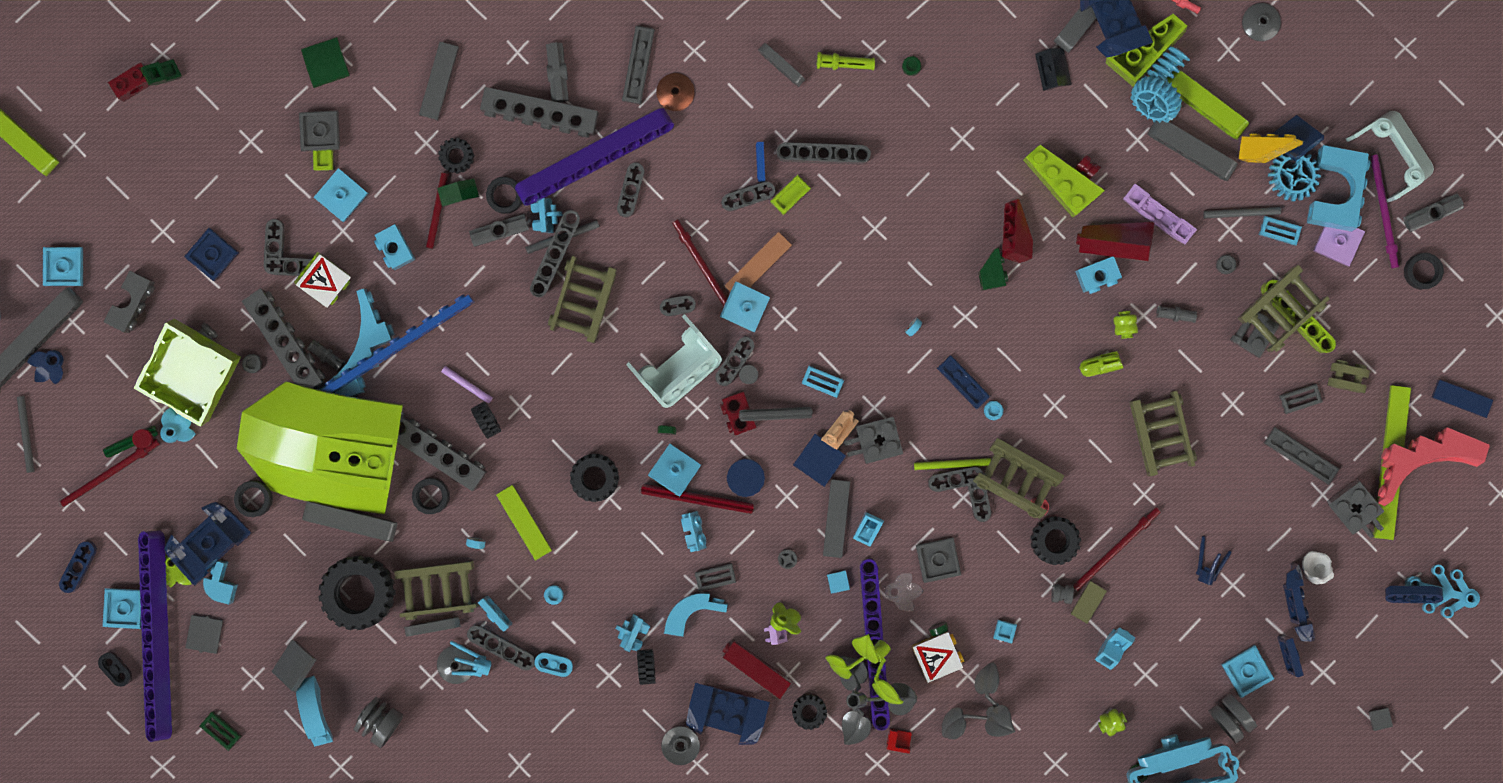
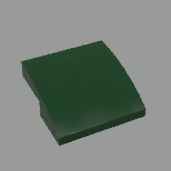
M337 37L301 49L313 88L350 76Z

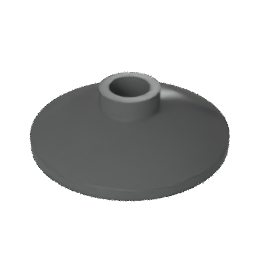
M1258 3L1249 7L1242 19V26L1246 35L1255 41L1272 39L1278 33L1281 25L1280 15L1277 10L1265 3ZM1265 18L1266 24H1262L1260 19Z
M450 646L441 652L437 660V670L445 681L452 684H460L467 681L471 676L452 675V671L474 670H472L473 666L457 662L454 659L457 657L473 662L475 659L474 656L455 646ZM453 662L458 663L459 667L457 669L452 667Z
M678 726L670 729L664 735L661 749L664 757L669 762L675 765H686L697 757L700 742L693 730ZM682 741L685 746L683 748H679L677 746V743Z

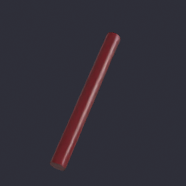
M441 173L438 188L447 185L449 174ZM438 190L426 248L430 249L434 248L442 209Z

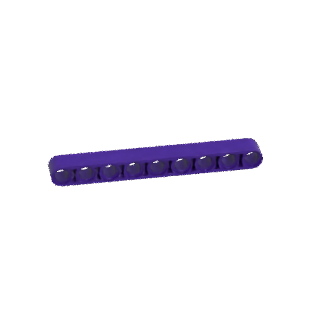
M664 108L657 109L522 180L515 186V190L524 205L534 204L668 133L673 129L674 123Z
M865 558L859 566L865 635L869 634L871 640L878 639L883 641L878 567L873 559ZM866 562L873 563L874 569L871 572L863 570ZM868 581L875 583L873 591L865 590V584ZM871 600L877 603L876 609L872 611L866 608L867 602ZM870 620L878 621L876 629L871 630L868 628ZM867 659L870 698L879 697L872 687V682L878 668H873L871 662ZM884 663L879 678L887 682L886 666ZM884 700L882 706H876L874 701H871L873 726L881 731L887 729L890 725L888 702ZM884 716L886 718L885 724L877 725L875 723L876 718Z

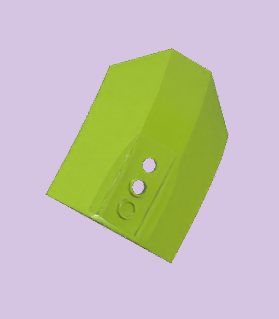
M285 381L242 411L237 450L270 491L312 503L385 514L402 405L330 393ZM336 451L340 454L341 458L338 461H332L329 458V454ZM353 455L358 456L360 461L357 464H352L349 462V457Z

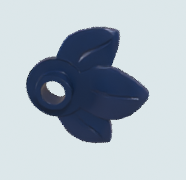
M59 351L36 352L27 360L28 364L37 367L34 377L35 382H45L50 379L54 384H57L62 379L63 369L61 366L63 365L64 357ZM54 356L57 357L56 363L52 362Z

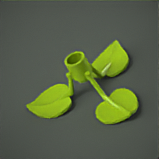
M869 634L854 638L852 645L862 657L851 665H846L844 660L836 655H827L825 657L833 671L844 679L851 678L850 669L864 659H868L875 664L880 662L874 678L875 682L872 684L874 691L886 702L892 704H902L904 702L888 682L879 680L883 664L886 662L884 657L891 651L886 642L879 640L873 645Z

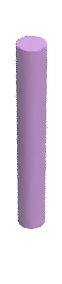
M447 366L442 369L441 372L486 403L489 404L492 401L493 397Z

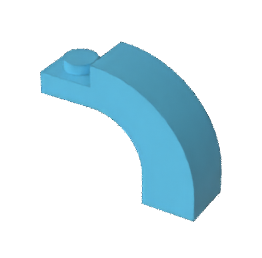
M707 592L686 596L671 610L666 621L664 634L683 637L686 620L693 612L701 609L726 612L728 603H724V599L713 598V601H710V593Z
M315 676L307 677L296 691V697L305 733L315 747L333 742V735L323 714L320 687Z

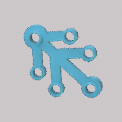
M1436 564L1432 566V574L1437 577L1442 585L1443 601L1439 603H1423L1422 610L1425 613H1433L1436 607L1451 598L1459 600L1451 606H1445L1441 609L1440 613L1444 618H1451L1454 612L1464 606L1473 608L1478 605L1480 601L1479 593L1474 589L1468 588L1463 580V572L1461 570L1453 569L1450 572V578L1456 581L1461 591L1459 592L1452 588L1444 574L1445 569L1442 565ZM1436 567L1441 569L1439 574L1435 572ZM1455 572L1459 573V577L1457 579L1454 578ZM1409 576L1405 580V586H1412L1413 581H1417V586H1435L1421 582V579L1415 576ZM1469 595L1473 596V600L1471 602L1468 601ZM1428 604L1431 605L1430 611L1426 610V605ZM1446 609L1450 610V614L1448 616L1444 614Z

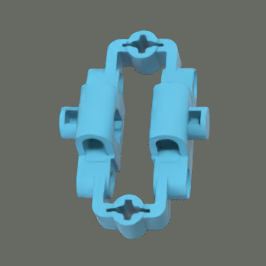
M1174 734L1161 738L1163 747L1156 749L1155 752L1138 757L1140 766L1132 768L1127 772V783H1141L1137 779L1138 776L1151 775L1158 772L1165 773L1200 763V760L1220 753L1218 764L1226 771V776L1205 780L1194 778L1180 783H1235L1238 779L1236 770L1239 767V761L1231 754L1230 748L1222 743L1212 745L1210 737L1190 742H1179L1178 735ZM1228 758L1232 760V762L1229 763V767L1225 765V763L1228 762Z

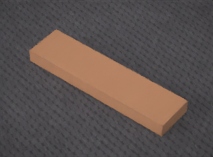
M778 232L725 287L731 292L734 283L738 282L750 288L792 245Z

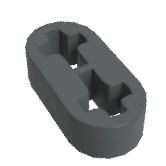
M691 296L670 298L661 302L660 311L665 316L687 314L695 309L696 303ZM685 299L693 303L689 310H686L685 307H679V304L685 303ZM667 302L670 305H677V308L671 309V313L663 310Z

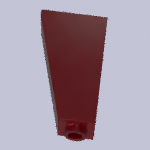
M1155 222L1083 226L1082 232L1077 234L1076 244L1080 245L1079 253L1149 261Z
M735 640L732 643L728 642L722 650L725 660L777 698L781 699L790 686V678Z

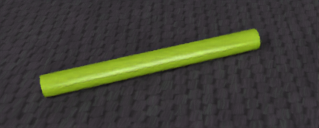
M991 458L914 462V470L988 466Z

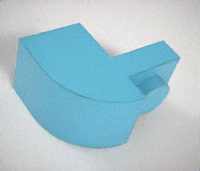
M220 560L211 568L210 574L213 575L212 578H204L203 586L206 594L211 599L229 605L234 601L238 584L223 581L228 562Z
M1120 627L1117 630L1113 629L1099 649L1095 660L1108 669H1113L1120 662L1124 651L1133 644L1136 637Z

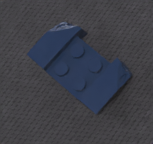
M1080 0L1081 12L1092 7L1106 39L1096 48L1105 57H1113L1153 43L1146 25H1141L1131 0Z
M213 502L201 508L209 517L184 540L180 542L171 535L164 548L170 560L194 586L209 573L207 570L235 544L239 546L252 534L235 514L218 502Z
M1291 563V570L1286 573V584H1283L1290 621L1299 625L1294 627L1300 641L1312 642L1315 640L1313 623L1307 620L1309 618L1308 610L1303 605L1305 595L1303 589L1300 588V586H1304L1302 572L1299 564Z
M695 683L686 724L688 728L700 735L702 734L703 727L707 726L741 735L738 745H754L758 742L763 730L770 702Z

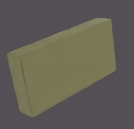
M1089 581L1070 614L1088 624L1107 591Z

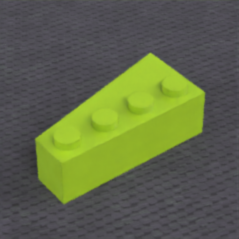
M1172 14L1148 31L1153 43L1106 58V64L1134 87L1136 82L1146 76L1147 71L1153 68V64L1158 63L1157 60L1163 57V53L1168 52V48L1172 47L1182 37L1188 26L1176 15Z
M1041 145L1023 159L1072 218L1105 191Z

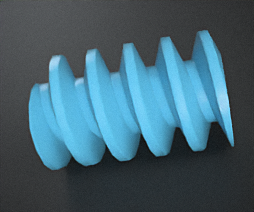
M1170 46L1168 48L1169 53L1164 52V59L1159 58L1157 60L1159 65L1153 64L1154 71L1148 70L1147 74L1148 76H1159L1160 79H1166V82H1168L1167 77L1174 78L1172 71L1180 72L1177 67L1178 65L1185 66L1182 60L1190 61V59L1178 48Z

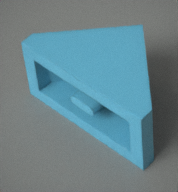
M865 512L853 539L871 546L884 520Z

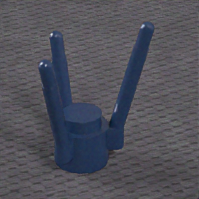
M1202 536L1196 574L1199 575L1198 581L1212 586L1232 552H1227L1216 570L1215 568L1221 553L1217 554L1211 568L1204 567L1203 570L1205 536Z

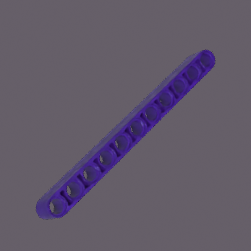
M160 530L143 531L138 537L145 734L150 742L167 740L172 735L165 537Z

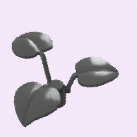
M841 656L846 665H851L858 660L848 656ZM863 661L850 669L851 678L844 679L840 677L843 686L847 690H853L847 696L846 702L854 711L846 713L842 720L845 745L857 744L865 740L871 732V720L863 717L864 712L859 708L865 707L867 702L884 701L880 697L867 698L864 693L858 692L861 689L860 684L865 683L868 678V669ZM892 684L891 686L904 702L902 704L888 702V707L895 715H905L916 704L917 695L907 684Z
M994 662L989 663L980 670L975 678L977 693L985 694V697L993 704V706L987 709V716L963 715L961 708L951 709L945 715L942 723V735L944 738L955 740L961 737L966 729V718L987 720L985 723L986 732L994 737L1006 736L1015 732L1010 710L1006 706L996 703L989 695V693H995L999 686V672Z

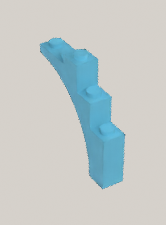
M364 288L356 291L361 310L359 338L347 364L333 377L335 380L342 377L341 373L346 369L351 368L352 370L358 366L357 362L367 357V359L373 357V348L389 343L395 335L391 324L388 325L387 322L379 323L381 317L378 310L373 308L374 298L370 291L367 292ZM359 377L335 392V394L354 397L365 393L363 389L366 387L362 377Z

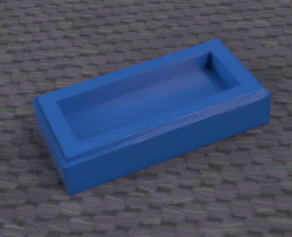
M757 142V180L765 182L764 142Z

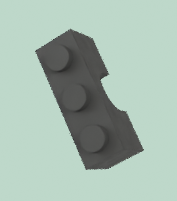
M129 271L121 288L130 293L131 302L126 308L112 305L104 323L124 333L133 331L137 325L136 319L138 315L142 314L146 307L145 301L147 297H150L154 292L155 282L136 272Z

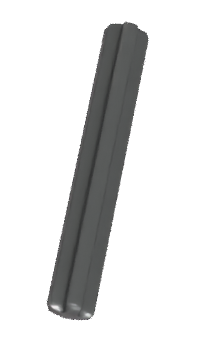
M811 407L740 410L739 419L741 421L806 419L812 417L813 411Z

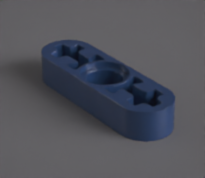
M82 542L75 550L59 581V587L64 593H71L78 589L97 552L96 545L93 542ZM89 546L91 553H86L83 559L78 558V556L81 557L85 553L83 547ZM77 561L83 565V569L79 573L73 569V565ZM72 575L78 576V579L75 577L71 581L73 587H69L67 589V584L65 583V581H70Z
M1389 586L1385 589V599L1390 603H1439L1443 601V589L1438 586Z

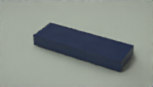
M951 355L937 367L939 372L976 410L990 397Z
M1437 380L1431 396L1433 399L1483 418H1487L1493 403L1492 399L1442 380Z

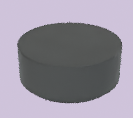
M1223 255L1216 261V268L1221 274H1230L1236 268V261L1230 255Z
M249 354L244 357L242 366L248 373H257L261 370L263 361L258 355Z
M752 365L742 367L739 372L740 380L745 384L754 383L758 378L757 369Z

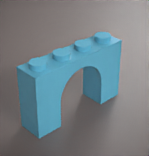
M1325 145L1318 149L1316 167L1343 175L1350 185V196L1346 203L1339 205L1319 201L1312 202L1309 205L1308 224L1351 232L1360 226L1362 216L1359 215L1360 208L1363 207L1365 200L1362 195L1363 190L1367 186L1365 175L1370 167L1368 153Z

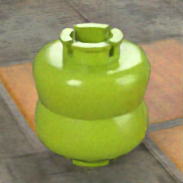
M1131 311L1118 312L1119 316L1113 318L1115 335H1121V339L1133 338V334L1138 333L1137 316L1130 314Z
M1112 709L1099 717L1101 722H1098V725L1103 734L1107 732L1108 736H1113L1117 732L1126 729L1124 723L1127 720L1122 711L1118 713L1117 709Z

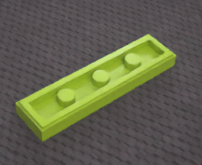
M514 485L496 494L535 561L551 552V547Z

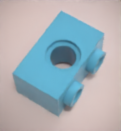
M394 224L375 234L377 240L374 242L379 251L383 250L386 256L383 259L388 268L392 267V269L397 270L416 260L397 225ZM392 243L398 245V250L395 253L389 252V246Z
M1114 257L1075 271L1083 293L1087 291L1090 294L1100 291L1099 286L1107 284V287L1118 284L1117 279L1122 278ZM1097 271L1103 273L1104 279L1102 281L1095 279Z

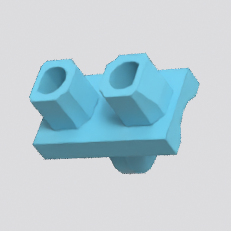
M543 198L531 204L532 213H539L540 220H533L532 222L533 230L541 231L542 233H554V224H558L557 217L563 215L561 211H557L556 205H552L551 198Z
M634 614L630 622L625 620L623 626L617 625L615 629L620 631L618 638L622 640L620 646L628 652L630 650H640L643 642L636 639L638 632L646 635L650 625Z

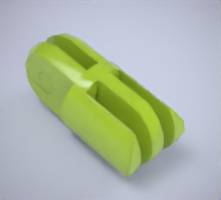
M1114 351L1086 359L1081 362L1079 368L1083 376L1091 377L1123 369V365L1118 352Z

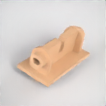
M850 410L847 412L843 411L821 440L837 450L859 423L853 417L854 413Z

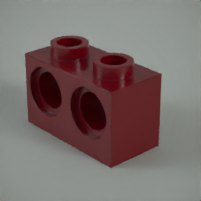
M744 392L722 399L723 403L720 404L723 415H728L729 422H726L730 433L734 432V435H738L756 428L754 421H746V427L743 429H738L735 426V421L739 418V411L750 410ZM731 400H737L740 403V408L737 411L729 409V402Z

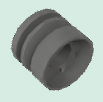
M376 696L360 713L353 731L358 733L365 727L361 736L365 737L371 731L373 735L370 742L381 749L399 725L404 714L395 708H392L386 714L384 710L387 703L384 702L377 708L380 698Z

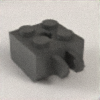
M894 417L856 426L858 437L844 441L845 445H852L856 442L860 443L861 449L849 451L847 456L863 454L865 464L903 454ZM877 435L884 437L881 446L874 442L877 439Z
M1358 478L1327 501L1331 509L1353 535L1363 529L1370 538L1374 537L1373 532L1366 526L1371 521L1378 530L1382 531L1384 529L1376 519L1384 512L1383 508ZM1352 504H1360L1359 509L1351 510L1353 508Z

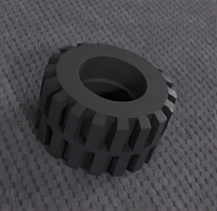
M601 454L585 455L577 460L570 472V484L573 487V491L585 501L598 502L605 500L615 492L618 486L619 475L615 463L607 456ZM597 466L605 472L606 481L599 489H591L584 483L583 475L590 467Z
M1057 516L1043 518L1032 530L1033 533L1030 536L1031 548H1033L1034 554L1046 563L1063 565L1065 562H1070L1073 557H1076L1077 551L1080 550V532L1076 529L1075 524L1066 518ZM1053 529L1063 531L1066 536V544L1058 552L1050 551L1045 545V537Z

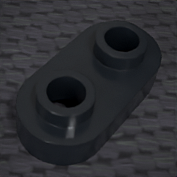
M108 652L100 656L98 666L114 685L122 687L131 682V671L115 653ZM109 658L113 661L112 665L107 663ZM121 673L125 674L124 680L120 678Z

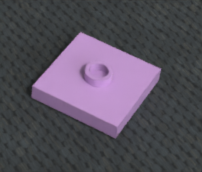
M1324 227L1313 251L1349 267L1365 231L1359 228L1351 232Z

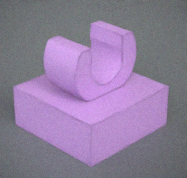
M772 625L764 629V632H770V638L765 639V641L771 642V645L787 642L785 629L777 631Z

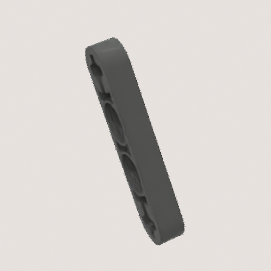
M474 625L468 630L467 637L472 643L522 670H530L534 667L536 658L532 653L482 626ZM479 629L480 635L484 637L485 633H487L489 636L485 639L484 644H482L481 641L483 639L480 637L474 639L471 632ZM490 638L498 640L497 648L493 649L488 646ZM507 647L514 648V657L509 658L505 655ZM519 651L523 653L520 657H530L531 665L524 666V661L518 659V662L514 661Z

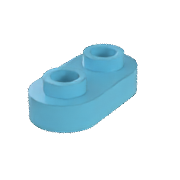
M542 652L535 659V666L541 672L566 677L573 670V663L567 657ZM543 658H546L548 660L547 665L542 664L541 661ZM561 663H565L567 665L566 670H562L560 668Z

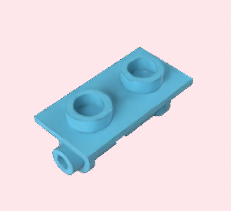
M698 511L683 514L681 519L683 531L691 532L690 535L685 536L687 548L690 549V552L705 549L706 537L702 531V519L698 515Z

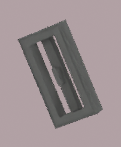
M1317 384L1279 396L1285 414L1323 402ZM1314 389V393L1286 401L1288 397ZM1315 396L1317 398V400L1290 409L1288 408V405L1303 401Z
M732 564L695 572L699 591L736 583ZM725 569L730 570L727 573L700 579V575ZM728 576H731L732 578L731 580L718 582L706 586H702L701 584L703 582L716 580Z

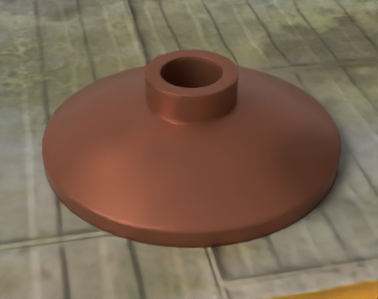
M671 73L664 76L658 83L656 90L659 103L670 111H681L687 108L692 103L695 93L691 80L680 73ZM678 88V94H673L671 92L672 89Z

